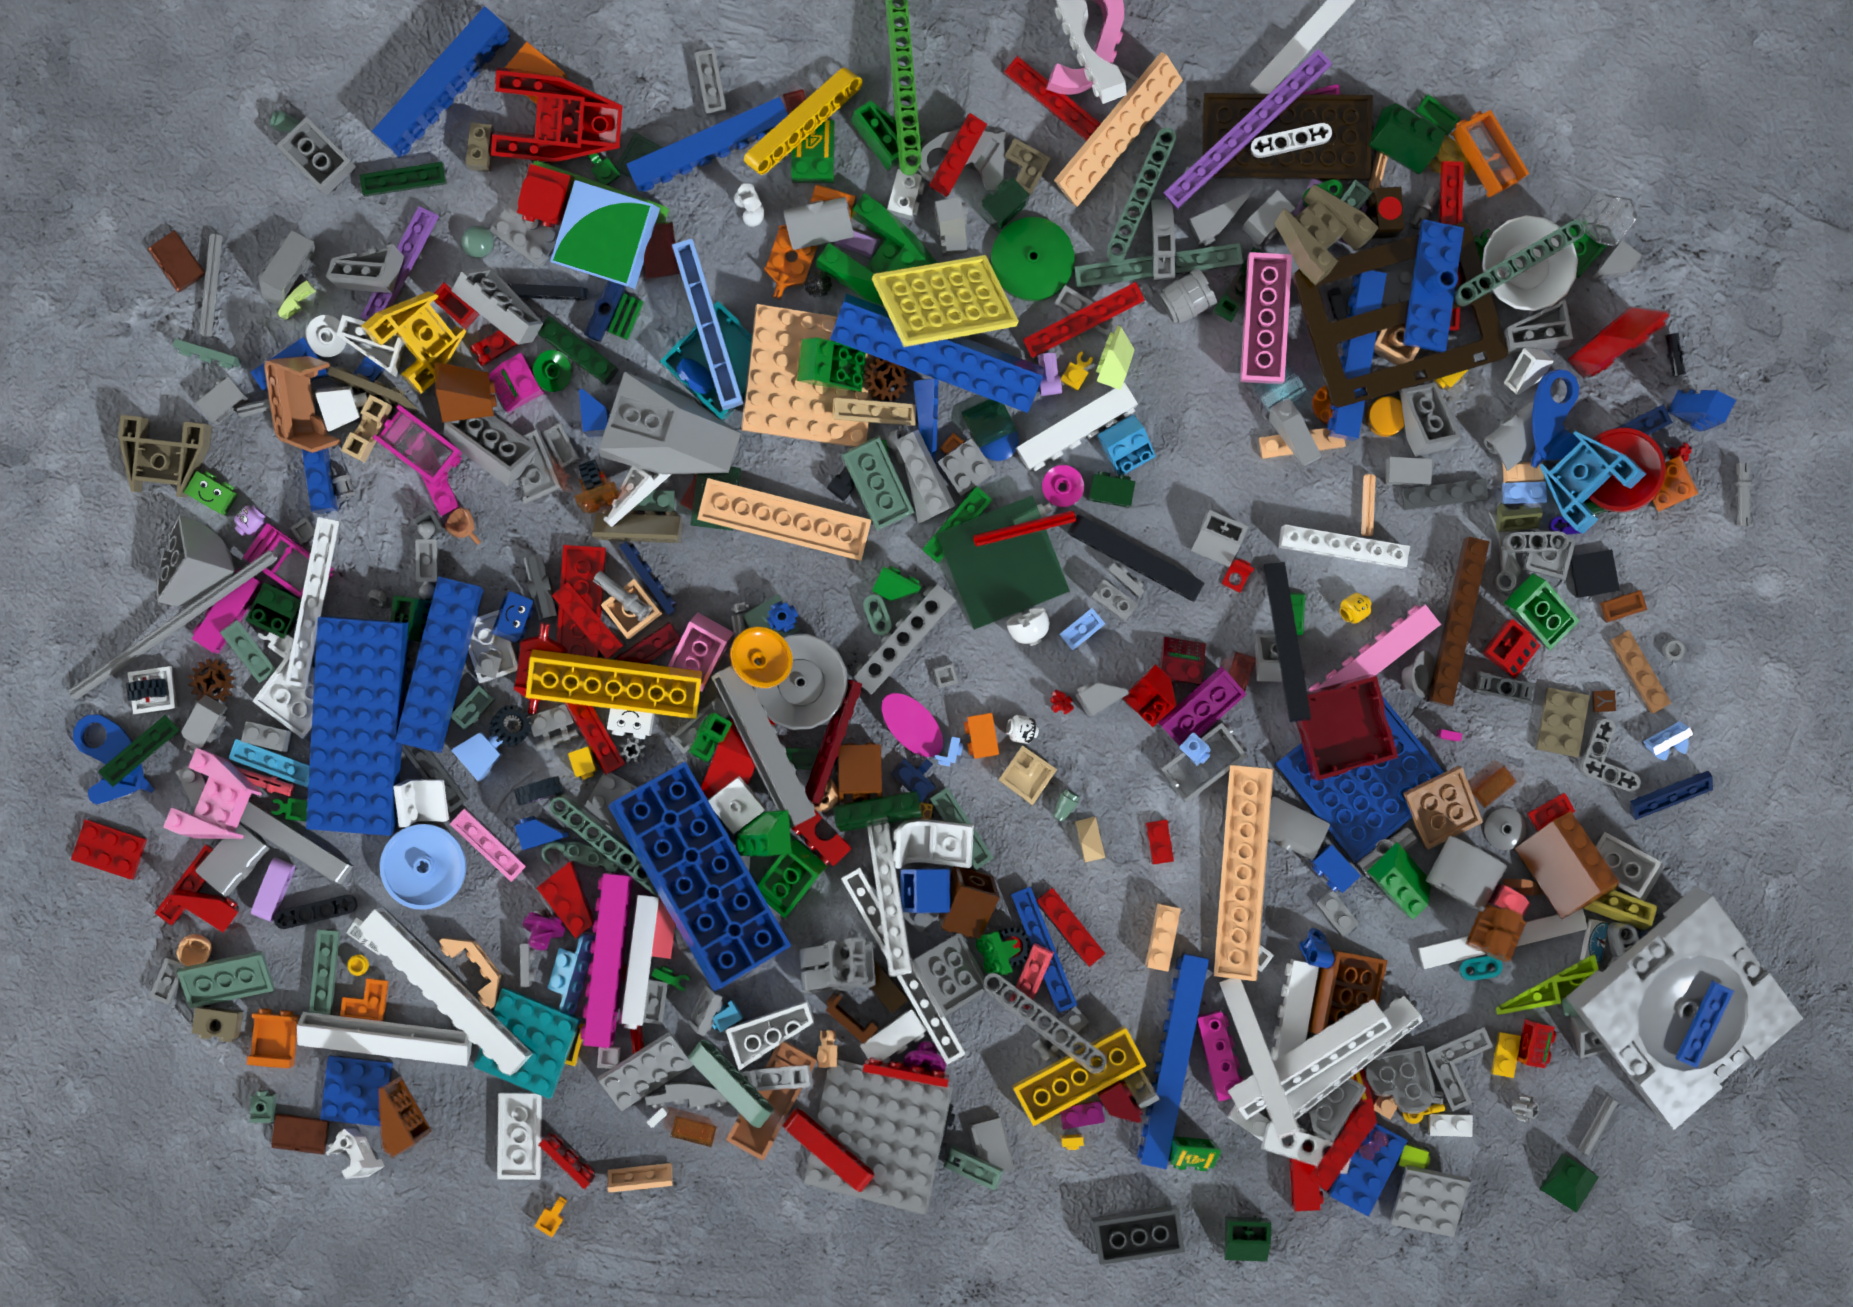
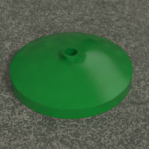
M1026 217L1007 225L997 236L991 252V267L1002 289L1011 296L1024 301H1041L1054 296L1067 284L1074 268L1075 255L1070 238L1060 226L1040 217ZM1031 254H1035L1037 259H1030Z

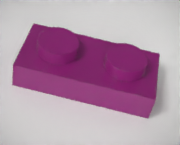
M1101 1100L1076 1104L1060 1112L1063 1130L1105 1122Z

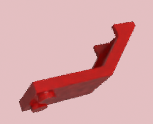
M732 718L730 719L732 725L723 742H719L701 786L707 799L711 798L738 776L748 785L756 768ZM769 719L770 724H772L773 726H775V723H773V722Z

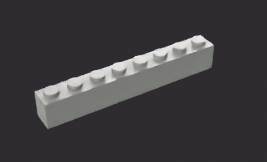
M733 666L713 675L712 679L777 810H788L790 828L815 816L814 805L808 800L804 785L798 780L795 774V767L789 762L786 756V749L779 742L776 736V729L770 724L767 711L761 705L755 687L742 680Z

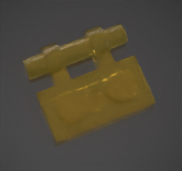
M1447 135L1443 139L1439 152L1435 155L1438 157L1437 161L1432 159L1427 165L1432 168L1431 171L1440 174L1442 161L1464 162L1465 175H1468L1472 169L1457 142Z

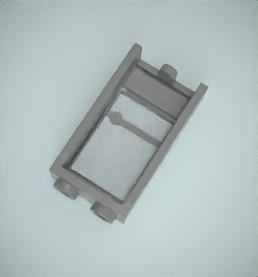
M1219 723L1200 738L1209 745L1211 750L1209 752L1210 757L1203 764L1199 763L1196 766L1182 751L1160 768L1184 802H1189L1230 770V765H1237L1248 757L1245 753L1247 751L1246 747L1240 740L1236 742L1232 736L1234 732L1228 724L1223 725V723Z

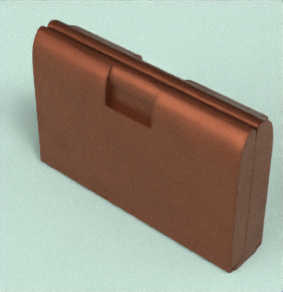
M175 230L148 248V251L178 293L206 274Z
M276 1114L271 1148L324 1155L327 1147L330 1121Z

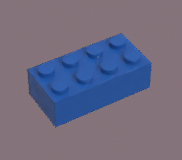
M1376 1123L1351 1157L1348 1172L1346 1174L1339 1173L1326 1191L1327 1194L1369 1217L1408 1140Z

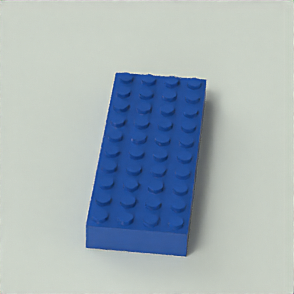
M335 616L318 617L306 829L391 836L397 832L398 816L393 786L400 783L402 744L396 743L395 739L404 709L408 622Z
M686 761L608 805L713 991L723 988L791 947Z

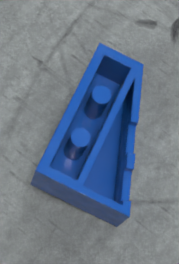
M302 337L269 360L305 356L319 360L322 359L311 349L306 338ZM263 363L250 373L261 389L268 393L265 363ZM329 369L319 370L316 377L310 378V382L322 377H329L327 374Z
M1678 390L1667 411L1691 424L1690 427L1692 429L1702 432L1725 423L1736 400L1718 390H1701L1700 394H1695L1696 391L1689 390L1688 394L1683 390Z

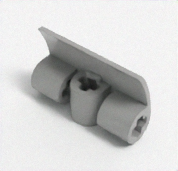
M846 197L829 201H814L805 204V206L784 210L793 250L854 237Z
M1532 401L1516 414H1512L1502 420L1500 427L1484 439L1487 449L1494 454H1499L1506 471H1509L1536 449L1532 429L1534 403Z
M1273 796L1271 799L1268 839L1288 851H1294L1313 860L1326 836L1330 824Z
M240 823L235 832L243 835V839H222L196 869V872L206 882L226 897L250 874L258 861L270 849L263 840L257 836L254 837Z

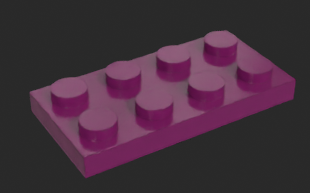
M1221 666L1158 723L1181 746L1192 733L1200 737L1247 694Z

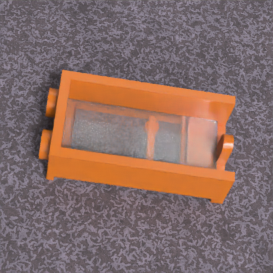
M1491 109L1485 113H1482V111L1475 113L1470 117L1471 120L1469 121L1467 119L1460 121L1455 125L1456 129L1450 133L1451 137L1454 136L1460 149L1488 192L1486 193L1488 198L1518 183L1530 174Z

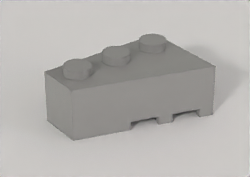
M960 197L935 201V220L943 256L967 252L965 225L967 224L968 213L966 203H961Z
M293 231L290 232L288 237L285 236L282 239L280 249L277 253L272 254L268 267L259 274L258 280L264 300L281 308L290 292L297 288L294 284L301 274H305L316 253L314 241Z
M393 244L387 245V248L379 250L375 248L368 249V252L362 254L355 252L334 257L331 259L326 277L338 289L393 294L404 255Z
M1566 299L1550 308L1542 310L1534 316L1525 318L1507 327L1503 335L1508 348V355L1521 353L1523 348L1548 350L1568 347L1573 340Z

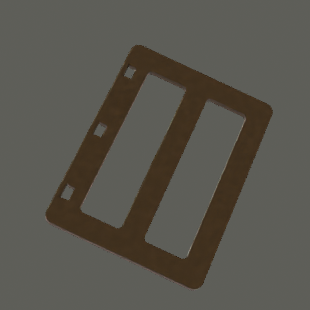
M1461 222L1453 226L1464 228L1459 266L1464 283L1482 274L1483 268L1471 228L1467 223ZM1419 235L1336 258L1338 262L1330 274L1317 285H1314L1300 269L1293 274L1294 284L1332 405L1337 408L1504 359L1508 355V348L1491 293L1489 292L1468 304L1472 306L1481 334L1480 341L1347 379L1336 348L1337 343L1405 324L1409 300L1335 322H1329L1318 287L1416 258ZM1479 280V285L1487 289V283L1484 280ZM1462 285L1455 286V291ZM1462 290V297L1464 299H1469L1468 292ZM1453 300L1452 310L1463 307L1457 305ZM1483 352L1485 359L1475 362L1473 355ZM1424 370L1426 377L1415 380L1414 372ZM1364 388L1366 395L1355 397L1354 390Z

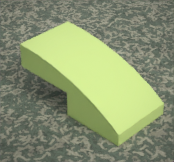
M306 280L300 284L282 304L278 314L285 321L303 310L299 304L300 301L316 292L309 281Z

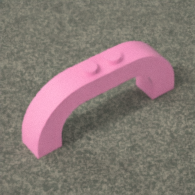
M1093 0L1100 7L1103 14V23L1094 52L1105 61L1113 63L1117 51L1114 50L1115 45L1120 43L1123 32L1120 30L1124 20L1123 0ZM1057 63L1051 72L1046 89L1059 94L1071 95L1090 89L1093 83L1087 80L1084 71L1085 67L1072 69Z

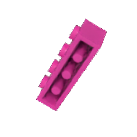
M1217 1010L1198 1015L1197 1026L1216 1099L1223 1101L1232 1098L1228 1090L1244 1080L1242 1076L1239 1077L1237 1072L1240 1064L1237 1055L1233 1056L1232 1048L1235 1045L1232 1035L1227 1033L1226 1027H1229L1227 1015H1223L1222 1011Z

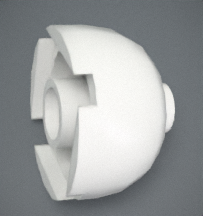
M1044 607L1029 609L1030 613L1022 615V612L1018 613L1006 622L1008 631L1013 639L1022 644L1029 643L1030 646L1037 645L1042 641L1041 638L1049 630V618Z

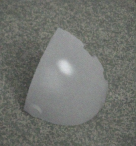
M181 515L178 517L168 537L171 539L168 551H163L159 566L163 570L161 579L157 580V602L172 606H190L234 575L235 567H233L231 553L224 541L215 532L193 519Z

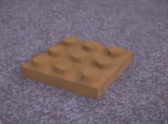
M1461 766L1452 768L1403 792L1423 846L1427 850L1446 841L1449 836L1455 837L1483 823Z

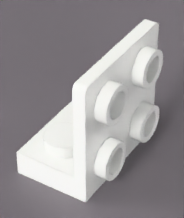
M406 779L393 786L399 827H408L417 821L446 822L449 820L444 780Z

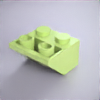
M1117 325L1115 332H1110L1096 372L1099 373L1097 382L1121 390L1135 351L1121 326Z

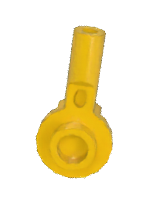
M1444 1103L1442 1105L1434 1104L1421 1113L1409 1114L1402 1112V1116L1406 1122L1417 1124L1423 1119L1424 1115L1445 1111Z

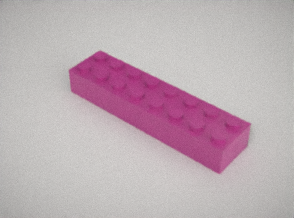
M606 872L599 878L598 890H601V897L597 898L596 911H599L598 919L594 921L593 932H596V939L591 944V954H594V958L589 963L588 975H591V982L586 987V996L589 997V1001L584 1006L583 1018H586L585 1027L582 1026L581 1039L584 1040L583 1045L610 1048L615 1042L622 966L624 964L633 877L626 873Z

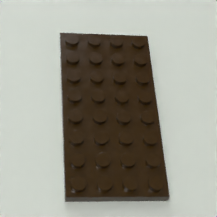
M1204 93L1202 156L1269 94ZM1301 94L1255 138L1314 124L1326 123L1332 129L1331 138L1327 143L1257 158L1250 151L1252 141H1250L1212 178L1356 179L1370 181L1371 147L1368 145L1372 137L1373 95ZM1320 129L1319 133L1312 135V130H1310L1311 141H1314V136L1318 135L1325 138L1327 131L1324 132L1323 129ZM1298 133L1295 139L1298 143L1303 144L1307 141V136L1304 133ZM1279 137L1275 140V145L1278 148H1284L1287 142L1284 138ZM1268 140L1269 144L1265 146L1257 143L1255 150L1259 149L1260 152H1263L1265 147L1270 146V151H1272L1271 140Z

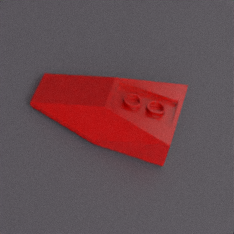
M1630 306L1567 360L1583 378L1588 375L1593 377L1614 363L1613 359L1629 348L1633 350L1648 340L1651 334L1657 332L1666 324L1664 320L1670 315L1663 310Z

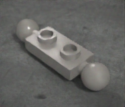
M425 520L418 525V532L422 539H415L416 582H423L419 589L420 597L424 600H431L435 591L432 582H437L438 539H431L435 532V526L431 521Z

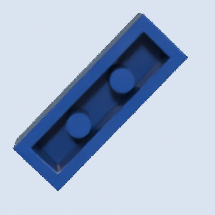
M325 448L314 453L302 449L311 511L317 514L338 511L335 487L332 483L333 474L329 449Z

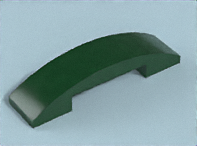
M1255 247L1251 250L1254 253H1263ZM1247 258L1213 311L1229 322H1232L1245 301Z

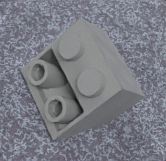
M1209 510L1206 512L1191 552L1230 567L1249 526Z

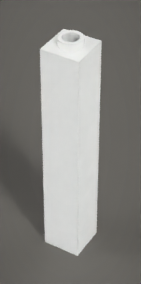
M635 896L619 1023L624 1024V1028L637 1029V1025H643L659 897Z

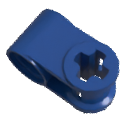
M1311 928L1308 931L1307 938L1300 942L1299 948L1305 956L1308 965L1327 969L1331 968L1335 960L1334 952L1331 950L1325 935L1320 930Z

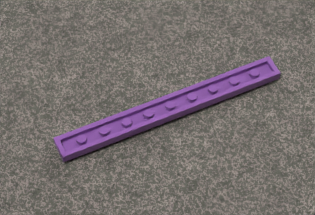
M1317 49L1176 180L1163 195L1176 209L1180 208L1324 74L1333 63Z

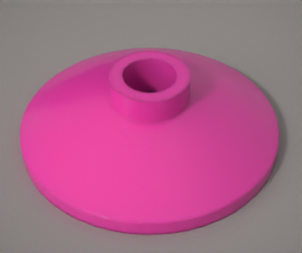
M1059 465L1050 469L1044 476L1042 491L1045 498L1051 504L1058 507H1068L1075 504L1081 498L1084 491V481L1081 474L1075 468ZM1064 483L1067 487L1066 490L1061 491L1059 484Z

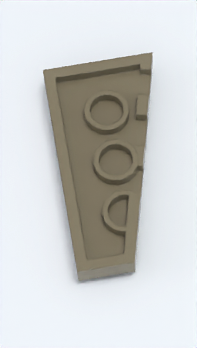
M330 366L327 372L336 382L345 386H352V389L359 392L363 388V392H366L367 395H372L378 399L381 396V399L396 408L398 405H401L412 415H415L418 409L404 396L405 393L395 387L392 390L388 389L382 382L376 380L374 383L370 382L367 377L361 374L352 375L351 371L343 367L337 369Z

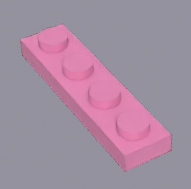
M463 809L450 823L461 836L511 882L527 867L467 809Z

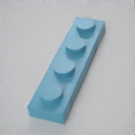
M235 739L228 759L308 788L310 765L262 747L241 742L240 739Z

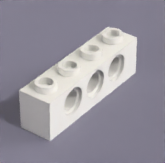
M1268 1123L1261 1149L1317 1166L1324 1156V1148L1326 1146L1331 1147L1333 1143L1316 1133L1315 1136L1306 1134L1307 1130L1299 1128L1298 1132L1289 1135L1292 1139L1290 1146H1285L1282 1143V1138H1278L1274 1125ZM1305 1140L1310 1141L1312 1144V1150L1309 1153L1305 1152L1302 1147ZM1350 1160L1340 1173L1346 1174L1348 1172Z

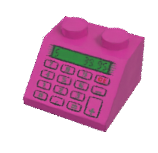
M522 353L502 362L489 374L490 381H494L496 393L507 413L544 394V391L533 376V371L527 359Z

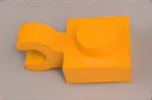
M560 1196L552 1209L546 1206L534 1227L553 1237L565 1218L560 1215V1212L568 1200Z

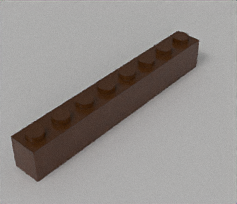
M1474 537L1463 539L1427 702L1443 706H1453L1490 541Z

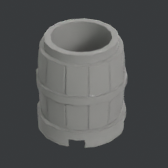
M1199 268L1191 271L1189 275L1179 280H1174L1173 283L1162 289L1159 294L1160 301L1174 324L1194 318L1207 308L1211 309L1217 305L1214 292L1210 290L1209 283Z

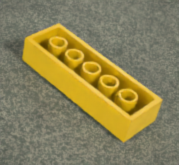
M1124 1025L1090 1043L1106 1057V1065L1101 1073H1091L1067 1055L1012 1085L1033 1126L1146 1066ZM1082 1047L1075 1051V1053L1083 1054L1085 1049ZM1095 1057L1090 1060L1093 1067L1098 1068L1102 1066V1061L1099 1058Z

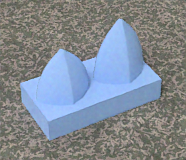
M1679 721L1643 742L1645 747L1658 759L1667 760L1671 746L1677 751L1686 754L1689 745L1688 737L1693 734L1688 726Z

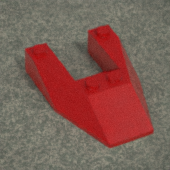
M502 67L496 69L495 92L538 97L535 135L494 131L492 134L491 156L558 162L620 147L623 105L560 76Z

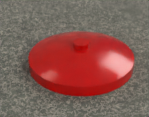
M1631 428L1607 430L1593 438V440L1631 458L1646 475L1631 489L1624 486L1612 475L1588 499L1598 507L1611 512H1630L1651 502L1661 490L1666 474L1665 459L1658 444L1647 434Z

